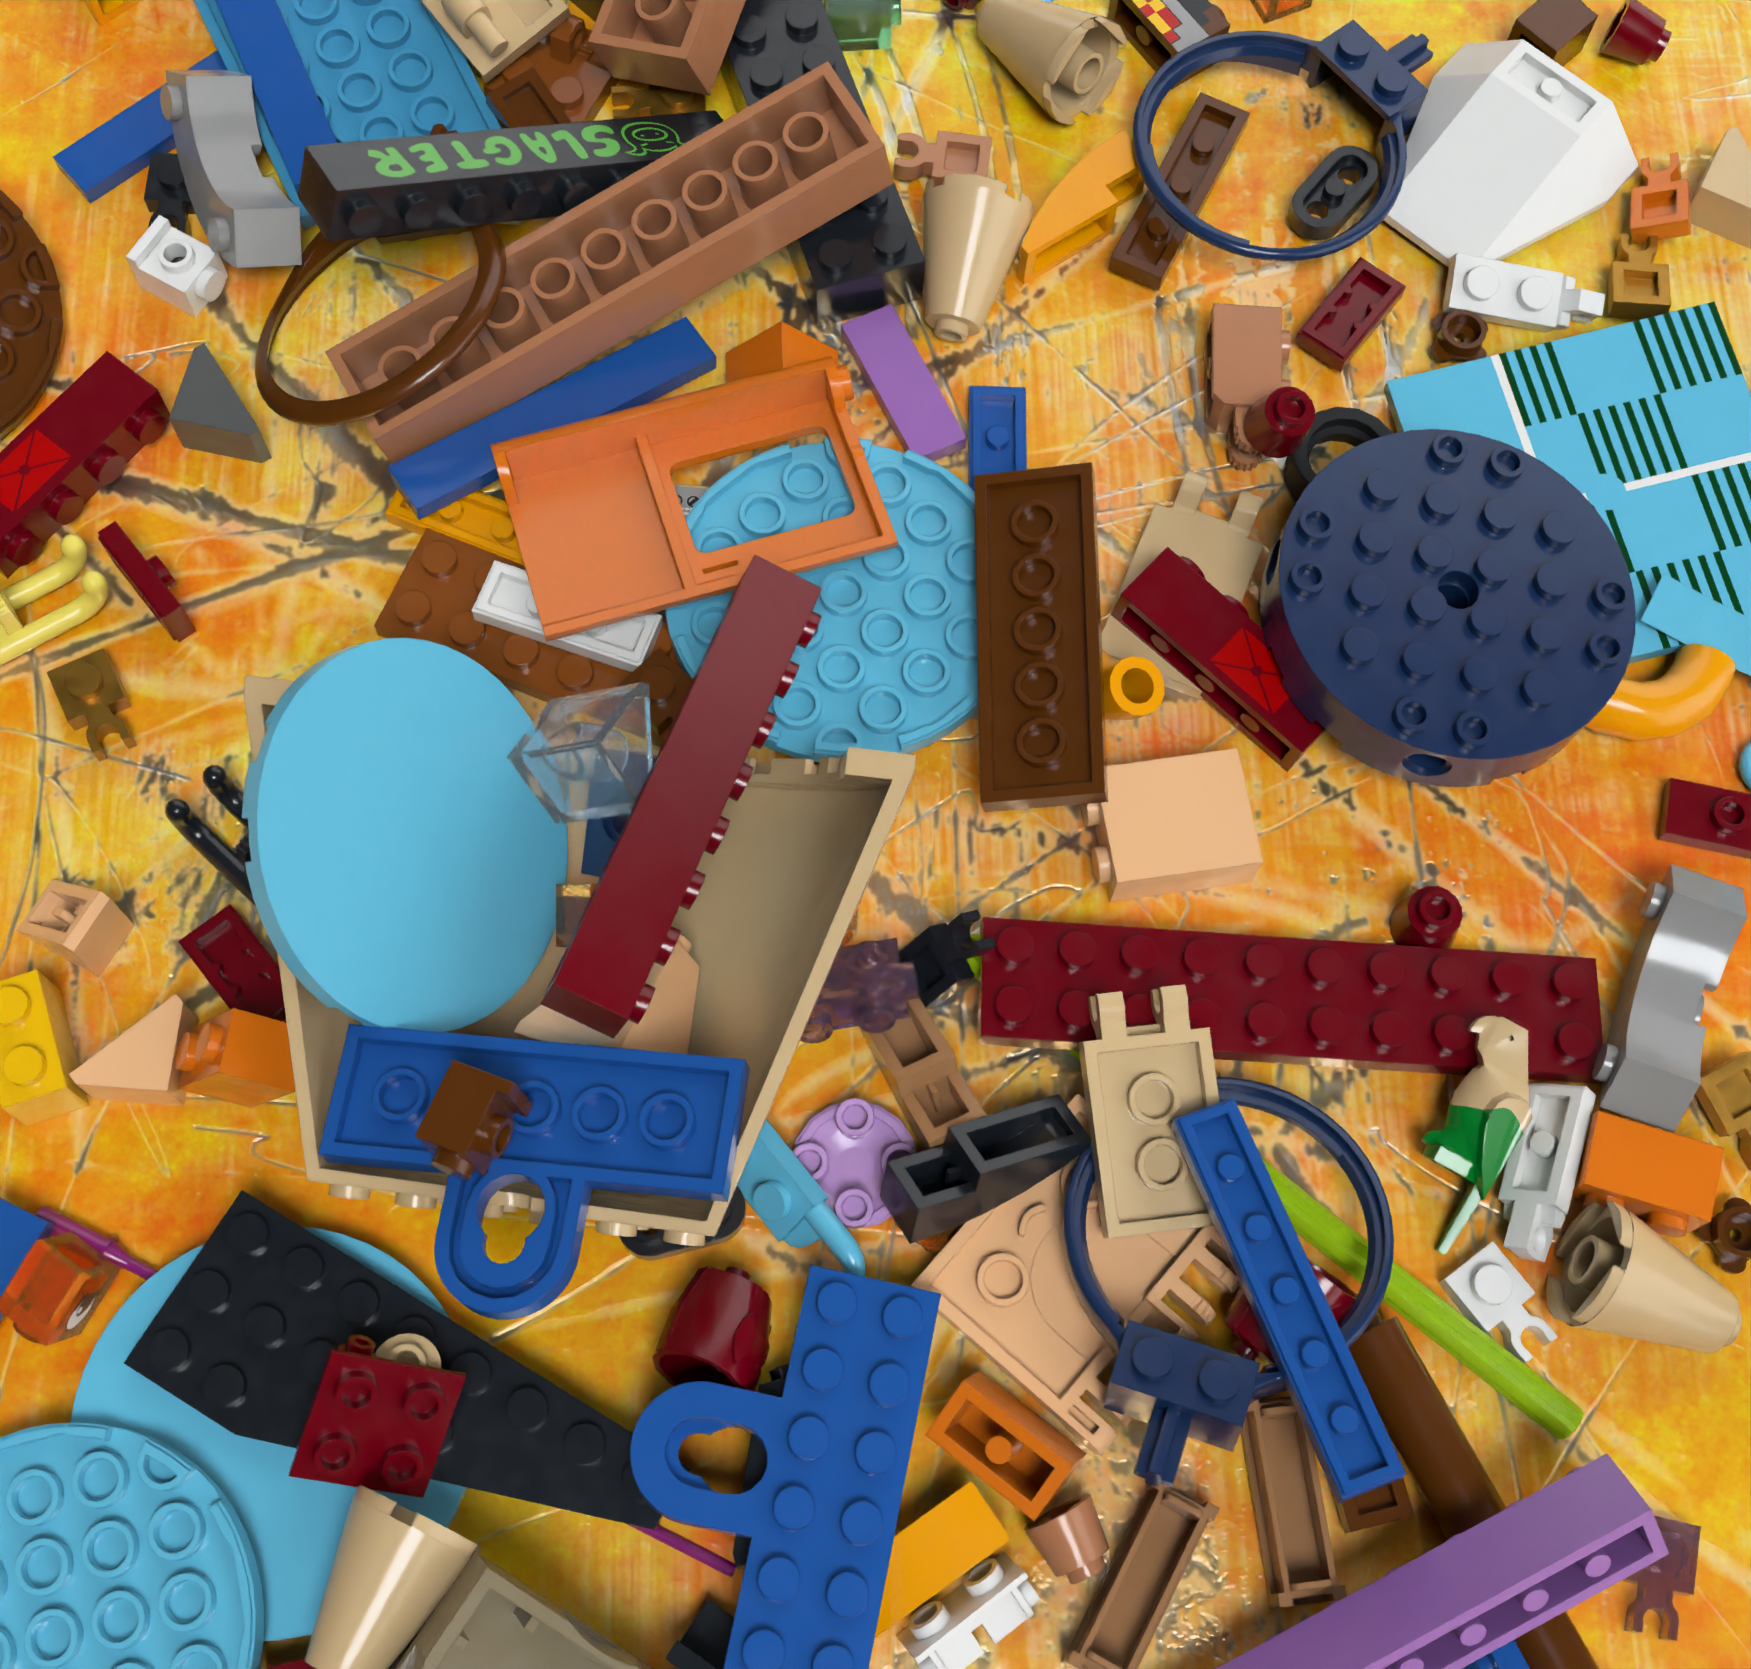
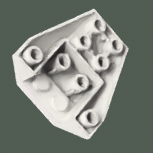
M1524 39L1464 44L1435 74L1430 83L1428 93L1406 143V172L1401 191L1384 221L1447 267H1449L1450 258L1456 253L1501 261L1604 207L1635 173L1639 165L1613 101Z

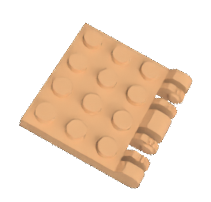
M1077 1094L1067 1106L1090 1136L1086 1102L1080 1094ZM1077 1156L1064 1167L1022 1194L985 1214L965 1222L912 1283L911 1287L940 1293L941 1297L937 1313L1057 1418L1068 1432L1085 1447L1101 1457L1118 1437V1434L1102 1417L1084 1403L1080 1396L1085 1393L1092 1403L1123 1427H1126L1132 1418L1103 1408L1108 1388L1096 1377L1109 1361L1115 1365L1114 1355L1081 1307L1073 1288L1066 1262L1063 1239V1210L1070 1175L1079 1157ZM1096 1180L1094 1181L1086 1214V1241L1089 1257L1103 1292L1124 1319V1328H1126L1128 1320H1132L1196 1341L1199 1338L1196 1331L1163 1303L1161 1299L1167 1294L1173 1303L1186 1312L1189 1317L1193 1318L1200 1325L1208 1327L1217 1316V1313L1204 1297L1197 1294L1179 1278L1192 1263L1196 1270L1217 1290L1233 1296L1239 1289L1241 1284L1236 1274L1205 1248L1206 1244H1208L1219 1258L1234 1269L1215 1225L1109 1239L1103 1238Z

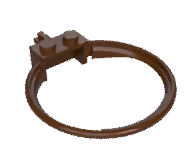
M436 124L429 135L459 132L457 130L447 131L443 124ZM493 224L377 236L376 239L380 244L471 231L478 251L479 264L473 292L462 313L441 340L400 374L356 395L328 401H312L300 399L286 393L273 380L268 366L272 343L292 305L312 281L340 256L370 238L328 242L320 230L302 253V265H295L266 319L260 335L255 356V378L261 397L269 408L282 418L300 425L314 427L342 425L381 413L411 397L436 379L472 343L490 317L498 301L506 273V253L502 238Z

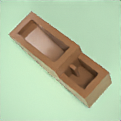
M902 969L845 994L858 1026L923 1150L944 1145L948 1127L987 1116L959 1072L954 1052Z

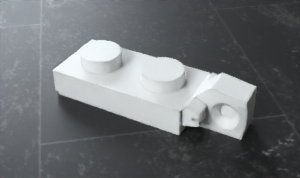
M1456 253L1450 258L1442 312L1451 313L1456 310H1469L1487 322L1548 333L1553 329L1566 330V328H1569L1570 321L1591 324L1592 320L1597 317L1601 318L1605 294L1582 288L1575 289L1576 278L1563 276L1564 273Z
M1532 1082L1528 1084L1532 1120L1507 1160L1498 1199L1504 1203L1503 1219L1509 1222L1503 1246L1506 1249H1510L1520 1259L1545 1262L1554 1236L1553 1228H1561L1565 1220V1214H1568L1596 1099V1094L1587 1086Z

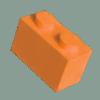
M233 1008L192 1027L191 1032H186L183 1035L177 1048L175 1069L181 1070L178 1090L249 1108L295 1092L286 1022Z
M1597 1111L1591 1115L1571 1198L1584 1202L1583 1209L1594 1202L1606 1207L1608 1206L1606 1200L1614 1201L1627 1208L1639 1219L1645 1220L1646 1224L1658 1234L1683 1237L1686 1233H1690L1712 1220L1724 1148Z
M981 1371L962 1381L925 1434V1436L1033 1521L1049 1508L1087 1454Z

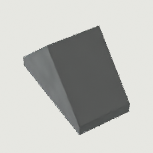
M205 343L195 347L169 416V420L182 446L188 449L258 463L271 459L272 457L259 428Z

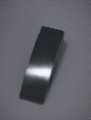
M1057 1094L950 1126L947 1130L944 1145L888 1161L880 1198L911 1244L954 1228L1022 1194L1087 1150L1092 1139L1060 1095Z

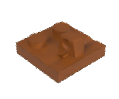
M571 14L568 19L488 83H485L483 88L486 97L487 93L533 67L572 123L594 121L610 96L611 87L616 86L620 79L614 78L588 43L592 30L586 28L582 18Z

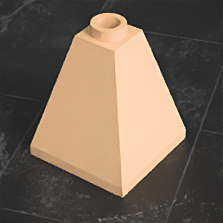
M680 934L666 964L661 966L654 962L645 982L655 987V992L639 1024L628 1020L614 1039L543 1005H540L524 1017L517 1025L514 1033L524 1040L688 1054L700 969L699 965L688 954L692 947L691 943Z

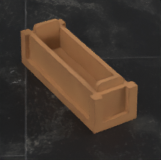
M1290 1396L1256 1400L1248 1407L1241 1430V1439L1270 1609L1342 1600L1347 1597L1345 1585L1338 1586L1313 1446Z
M1149 1484L1062 1664L1071 1669H1138L1207 1523L1215 1520L1220 1508L1208 1501L1200 1504L1172 1487L1162 1484L1156 1487Z

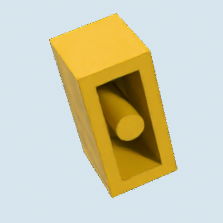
M38 969L1 980V1108L24 1125L29 1126L89 1106L86 1092L77 1086L68 1075L79 1067V1062L61 991Z

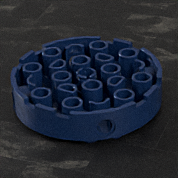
M1425 429L1392 433L1362 443L1334 459L1315 476L1293 507L1273 543L1266 560L1261 581L1260 617L1267 651H1273L1275 660L1284 676L1281 681L1282 686L1311 724L1315 721L1321 724L1331 735L1343 743L1340 747L1341 750L1362 763L1391 776L1433 786H1483L1490 784L1494 779L1508 777L1519 772L1525 774L1555 756L1604 708L1615 693L1626 672L1635 637L1636 608L1629 570L1612 532L1592 504L1562 475L1528 453L1498 440L1455 430Z

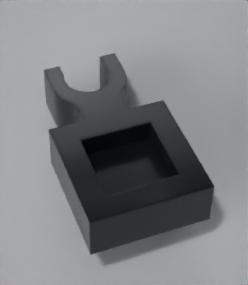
M151 153L144 201L149 212L154 213L150 218L148 228L161 215L169 220L172 227L192 237V231L187 218L188 214L196 213L184 182L185 179L181 171L178 154Z
M978 910L960 913L948 925L947 923L929 926L894 956L899 969H902L926 1009L939 1006L975 977L967 959L985 955L996 946L993 937L976 942L972 941L970 928L974 922L981 918Z

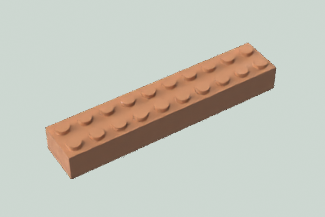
M827 61L505 247L506 273L498 301L481 331L459 358L427 386L399 404L381 413L362 419L373 440L393 464L523 399L894 183L884 143ZM478 263L325 351L349 396L372 389L400 374L441 340L468 303L477 280Z

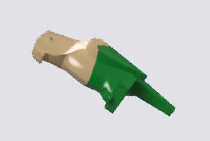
M1482 1016L1475 1019L1468 1027V1032L1476 1033L1475 1051L1478 1064L1467 1074L1455 1090L1449 1104L1445 1125L1438 1130H1428L1421 1137L1422 1142L1426 1143L1422 1152L1424 1157L1470 1182L1435 1248L1436 1251L1443 1255H1446L1481 1200L1484 1201L1532 1120L1528 1087V1030L1504 1017Z

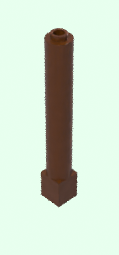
M1377 1311L1363 1334L1349 1350L1391 1441L1448 1540L1450 1537L1463 1533L1498 1514L1507 1507L1399 1319L1395 1316L1384 1322L1379 1311ZM1567 1611L1514 1639L1530 1669H1599Z

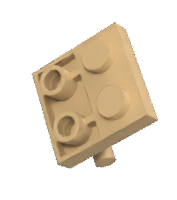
M419 0L485 83H488L571 16L570 10L563 0Z

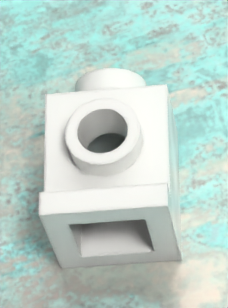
M161 215L155 219L126 255V259L141 289L195 318L208 302L218 298L224 288L226 279L229 277L219 253H214L210 246L172 227L169 220Z

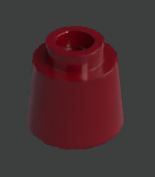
M1625 0L1611 22L1599 52L1639 65L1644 64L1647 59L1656 62L1665 50L1672 32L1665 29L1667 20L1638 0Z
M1285 386L1275 389L1250 406L1245 415L1244 431L1247 440L1256 451L1266 457L1279 459L1291 456L1300 449L1315 420L1313 402L1305 392L1296 387Z
M1426 886L1402 899L1393 908L1389 919L1390 934L1396 945L1451 948L1463 918L1462 906L1457 897L1449 890L1439 886Z

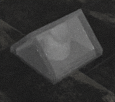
M639 682L551 699L507 756V759L555 823L566 824L630 814L652 767L648 683Z

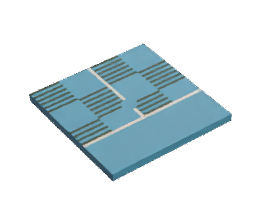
M1715 302L1386 381L1383 391L1397 432L1425 429L1455 430L1501 441L1544 462L1568 480L1592 504L1609 527L1621 549L1634 590L1636 626L1632 654L1628 664L1674 653L1685 645L1641 621L1663 573L1751 618V394Z

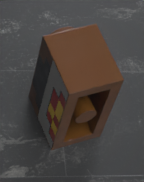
M1110 0L1107 18L1120 25L1126 39L1155 72L1181 50L1204 39L1228 33L1230 24L1223 11L1208 0ZM1215 63L1201 67L1189 73L1180 81H1178L1171 88V90L1177 87L1178 85L1184 83L1185 81L1189 80L1190 78L1194 77L1195 75L1199 74L1200 72L1204 71L1205 69L1209 68L1210 66L1214 65Z

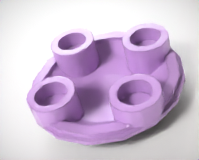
M853 1098L841 1104L831 1105L811 1118L796 1139L793 1153L829 1197L825 1202L846 1228L858 1229L879 1225L892 1216L880 1198L887 1162L916 1153L914 1139L899 1118L879 1105L869 1104L862 1099Z

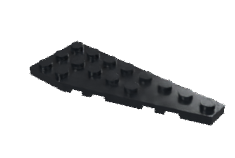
M241 1190L124 1362L125 1365L233 1434L297 1449L331 1348L338 1349L340 1345L347 1344L348 1338L351 1335H362L375 1342L376 1346L373 1352L376 1353L378 1348L391 1337L405 1333L417 1334L428 1339L436 1347L440 1355L442 1369L466 1374L465 1382L430 1478L431 1480L651 1530H656L664 1517L644 1500L635 1484L630 1464L632 1432ZM681 1464L687 1472L691 1471V1469Z

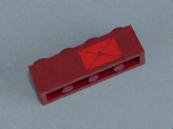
M108 351L0 452V573L7 579L20 566H25L32 562L39 554L42 545L63 525L74 521L81 513L84 504L104 485L115 481L122 473L125 464L145 445L155 442L170 422V413L158 389Z
M1167 546L1121 593L1111 616L1202 691L1201 697L1285 771L1288 772L1326 731L1317 721L1311 724L1282 686L1281 681L1284 676L1275 660L1273 651H1267L1263 629L1249 618V613L1242 603L1232 596L1223 595L1205 579L1199 566L1191 559L1184 556L1179 557Z

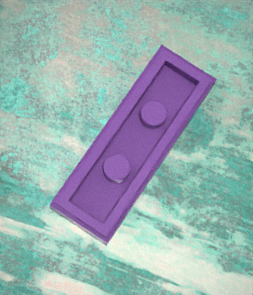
M892 304L842 323L841 336L904 451L910 450L932 461H936L966 448L967 438Z

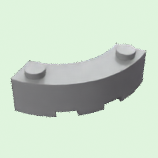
M166 70L167 85L162 86L160 93L161 109L165 119L171 120L178 159L185 179L184 182L197 218L208 237L211 250L214 253H219L227 263L235 268L302 265L300 207L293 204L284 195L274 177L262 176L255 159L261 152L262 143L254 109L251 76L232 70Z
M1670 864L1662 883L1653 881L1643 897L1640 916L1645 917L1646 920L1623 980L1607 1043L1603 1044L1596 1057L1592 1078L1601 1081L1600 1107L1674 1133L1701 1084V1057L1706 1027L1698 1024L1704 1008L1703 989L1714 992L1717 989L1734 944L1747 920V911L1742 888Z

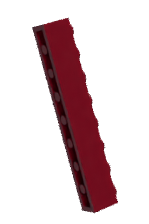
M754 555L734 590L543 996L541 1005L613 1039L628 1020L639 1024L655 992V987L645 983L654 962L661 966L666 964L680 936L681 930L671 926L679 906L687 910L691 908L705 880L706 874L696 870L704 851L714 855L729 826L730 820L721 816L726 801L730 798L737 802L752 775L754 767L744 762L751 746L758 749L762 748L776 721L777 715L767 711L774 695L782 699L785 697L797 674L800 665L790 660L796 645L805 649L822 616L812 610L822 588Z

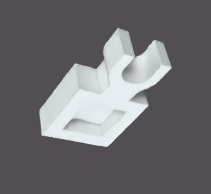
M1493 1241L1438 1283L1463 1315L1483 1332L1487 1333L1494 1326H1497L1503 1334L1505 1349L1524 1364L1532 1359L1533 1356L1521 1343V1333L1523 1330L1532 1331L1543 1346L1551 1343L1558 1337L1543 1319L1530 1315L1524 1309L1522 1304L1532 1297L1535 1292Z

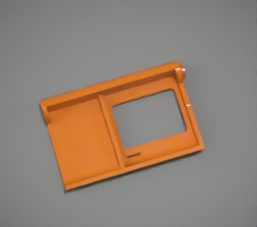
M829 356L490 444L546 642L733 592L754 555L796 575L898 547V539L846 408L845 401L854 398L852 382L847 367L845 365L836 367L833 358ZM819 433L828 438L854 506V511L851 514L712 552L704 553L695 548L671 478L676 470Z

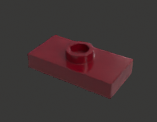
M1360 257L1301 327L1294 343L1341 373L1402 298L1406 286Z
M116 521L98 532L99 537L97 538L112 562L174 641L177 639L178 642H181L196 632L182 605L169 590L177 585V583L156 555L146 560Z
M1670 778L1663 788L1658 840L1751 859V794Z
M231 904L178 941L230 1010L236 1008L279 1021L286 1019L279 966Z

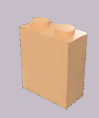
M1238 748L1107 766L1108 802L1081 804L1084 823L1086 826L1095 825L1099 845L1092 848V864L1095 879L1098 884L1106 883L1110 902L1252 882L1263 863Z

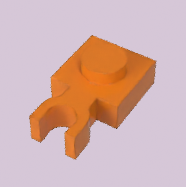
M1678 152L1670 153V165L1662 171H1652L1649 157L1642 158L1641 172L1644 186L1631 188L1630 230L1633 244L1647 242L1649 236H1657L1658 240L1691 235V192L1688 179L1681 180V165Z

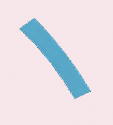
M1663 573L1641 621L1685 645L1700 644L1716 648L1726 653L1734 661L1736 670L1751 676V618Z

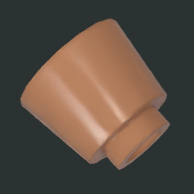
M1091 1494L1076 1497L1039 1516L1035 1521L1030 1522L1023 1529L1056 1577L1066 1575L1070 1584L1082 1582L1107 1566L1102 1555L1108 1551L1109 1546Z

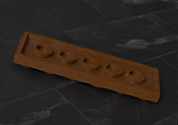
M1092 462L974 476L980 803L984 812L1108 802L1096 486Z

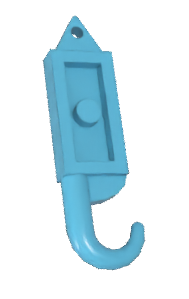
M766 1119L737 1185L743 1197L778 1242L783 1240L790 1246L802 1248L822 1239L840 1262L843 1272L865 1277L866 1265L864 1254L857 1241L825 1202L829 1197Z

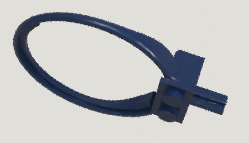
M1352 20L1322 41L1309 40L1291 34L1272 31H1238L1210 37L1188 46L1167 60L1155 72L1141 94L1134 114L1132 128L1134 155L1148 190L1162 209L1185 230L1212 246L1243 257L1265 261H1302L1333 254L1353 245L1372 232L1386 218L1401 191L1407 162L1405 136L1411 132L1428 93V89L1411 73L1432 59L1433 52L1427 48L1429 39L1422 33L1417 37L1411 34L1386 51L1355 20ZM1213 63H1249L1281 70L1299 76L1300 68L1309 72L1307 83L1312 87H1316L1336 73L1385 119L1374 145L1380 173L1377 196L1369 210L1357 223L1340 235L1325 242L1299 248H1267L1249 245L1250 240L1223 232L1193 214L1178 200L1164 181L1154 157L1150 137L1152 123L1161 101L1169 90L1186 75Z
M1216 1077L1220 1102L1234 1098L1238 1106L1264 1111L1297 1126L1313 1137L1334 1157L1348 1176L1357 1193L1367 1227L1368 1256L1365 1275L1359 1293L1351 1309L1338 1325L1348 1348H1350L1374 1318L1384 1298L1391 1276L1394 1257L1393 1224L1388 1200L1380 1179L1371 1162L1354 1139L1331 1117L1311 1103L1290 1092L1268 1084L1238 1078ZM1090 1143V1147L1081 1153L1076 1161L1065 1194L1063 1239L1066 1262L1071 1282L1081 1307L1114 1355L1115 1365L1108 1384L1103 1408L1148 1423L1133 1473L1136 1476L1145 1478V1483L1158 1487L1159 1484L1173 1487L1187 1437L1233 1452L1243 1428L1249 1405L1265 1396L1286 1391L1287 1388L1276 1363L1263 1366L1258 1373L1261 1363L1132 1320H1128L1127 1326L1124 1328V1319L1103 1292L1094 1273L1088 1252L1086 1214L1091 1189L1095 1181Z

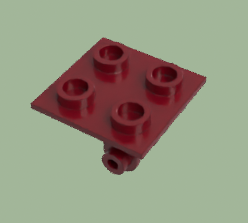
M351 1335L348 1338L347 1344L340 1345L338 1349L331 1348L289 1470V1476L352 1487H359L361 1485L371 1490L423 1498L465 1382L466 1374L378 1357L373 1352L376 1344L372 1339L362 1335Z

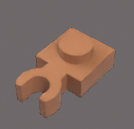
M938 131L935 144L927 143L924 138L915 133H901L898 135L897 153L910 154L914 158H895L894 177L904 181H912L920 178L922 175H927L933 179L934 186L943 185L944 176L947 174H972L987 177L992 137Z

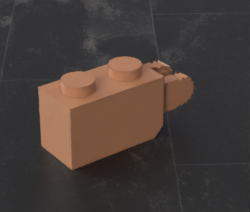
M1214 303L1205 331L1204 422L1215 432L1227 433V450L1229 451L1227 456H1229V462L1232 463V467L1235 466L1237 470L1242 469L1244 472L1245 470L1251 471L1253 467L1257 468L1258 463L1260 464L1262 454L1256 451L1247 440L1244 431L1245 415L1250 406L1275 389L1285 386L1291 387L1290 380L1282 379V365H1287L1291 347L1290 331L1282 330V307Z

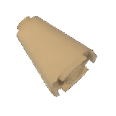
M986 0L979 9L977 15V33L979 38L1051 118L1067 125L1074 124L1076 122L1072 117L1080 112L1088 116L1091 115L1111 93L1123 66V62L1116 58L1118 42L1126 47V37L1117 23L1104 16L1044 0Z
M953 173L944 176L943 185L934 186L933 179L927 181L922 197L923 250L925 259V322L935 329L934 334L940 339L950 342H964L968 336H973L980 332L1032 221L1034 206L1030 198L1022 192L1019 202L1006 195L1008 184L999 180L979 175Z
M1606 1200L1608 1205L1606 1207L1594 1202L1588 1205L1572 1221L1554 1254L1565 1260L1560 1277L1557 1279L1548 1274L1546 1284L1547 1307L1555 1319L1573 1327L1707 1354L1715 1353L1722 1347L1729 1346L1735 1341L1742 1326V1315L1739 1311L1737 1297L1627 1208L1609 1200Z
M359 1485L350 1503L304 1661L316 1669H389L422 1629L443 1596L471 1559L474 1551L480 1553L482 1548L433 1520L396 1504L397 1502L371 1489Z

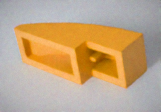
M1124 129L1095 147L1073 166L1050 192L1034 217L1021 245L1017 278L1022 285L1112 234L1117 207L1143 193L1145 182L1135 159L1133 139Z
M972 1480L894 1536L875 1638L1011 1540Z

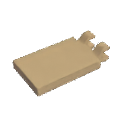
M1187 470L1172 509L1155 503L1102 631V650L1117 660L1130 656L1143 657L1151 661L1160 670L1164 686L1203 700V697L1200 696L1202 691L1111 616L1121 593L1167 546L1179 557L1184 556L1195 562L1202 570L1205 579L1220 593L1232 596L1240 603L1242 602L1264 546L1263 543L1248 538L1263 498L1241 491L1230 521L1221 520L1197 510L1209 478Z
M1185 984L1158 987V989L1150 990L1152 1011L1157 1023L1154 1025L1126 1028L1125 1004L1122 991L1095 994V996L1088 997L1090 1019L1097 1040L1080 1042L1078 1047L1089 1133L1092 1139L1091 1149L1103 1238L1109 1239L1214 1226L1171 1128L1175 1118L1220 1103L1210 1027L1190 1028L1188 996Z

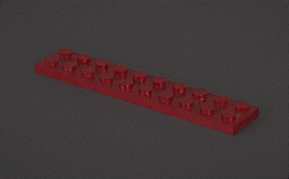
M983 917L980 925V940L993 937L996 946L985 955L979 957L977 1044L1079 1051L1078 1043L1097 1040L1090 1019L1088 997L1095 996V994L1122 991L1125 1004L1126 1028L1154 1025L1157 1023L1152 1011L1150 990L1158 989V987L1185 984L1188 996L1190 1028L1210 1027L1213 1057L1217 1060L1467 1076L1478 1064L1475 1051L1476 1033L1468 1032L1467 1029L1477 1018L1496 1016L1504 1017L1528 1030L1529 1080L1598 1084L1600 1082L1592 1078L1596 1057L1603 1046L1596 958Z

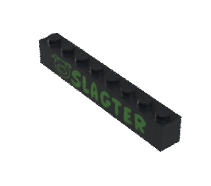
M713 110L305 146L298 198L328 242L555 217L566 213L724 120Z

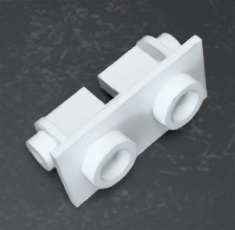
M1003 1552L997 1558L983 1560L971 1568L964 1576L963 1584L942 1601H932L922 1606L910 1618L908 1627L896 1637L915 1659L919 1669H965L985 1653L971 1633L973 1630L982 1625L991 1640L996 1644L1026 1619L1034 1615L1031 1607L1039 1602L1040 1598L1026 1580L1029 1577L1025 1571Z

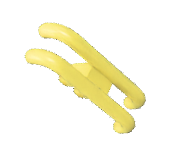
M69 534L62 538L60 548L63 554L56 562L8 588L0 590V666L85 622L94 616L105 604L109 594L107 580L100 572L92 570L85 573L82 577L83 592L79 597L26 626L22 625L15 612L19 608L62 587L74 579L84 568L88 554L85 542L78 535Z

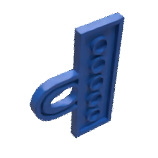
M349 1024L318 1152L327 1162L446 1174L430 1164L434 1155L415 1137V1134L452 1060L515 1082L533 1105L527 1117L514 1113L512 1118L513 1133L510 1142L499 1158L492 1159L485 1176L473 1172L469 1181L448 1176L435 1237V1263L440 1279L447 1290L465 1307L481 1316L498 1320L526 1317L542 1310L563 1292L571 1280L578 1263L592 1189L728 1202L750 1071L745 1059L390 1027L382 1028ZM527 1182L537 1185L545 1198V1212L540 1224L526 1237L522 1252L516 1259L501 1264L491 1261L486 1253L487 1235L482 1228L484 1212L489 1200L499 1189L511 1183Z
M810 1265L781 1397L713 1382H688L672 1387L657 1396L638 1419L631 1439L630 1464L635 1484L644 1500L660 1515L674 1522L750 1539L723 1669H869L941 1297L940 1293ZM725 1428H741L752 1433L762 1444L766 1455V1470L762 1479L751 1490L741 1494L715 1492L705 1483L701 1476L687 1472L681 1466L678 1458L681 1443L687 1437L694 1434L712 1435Z

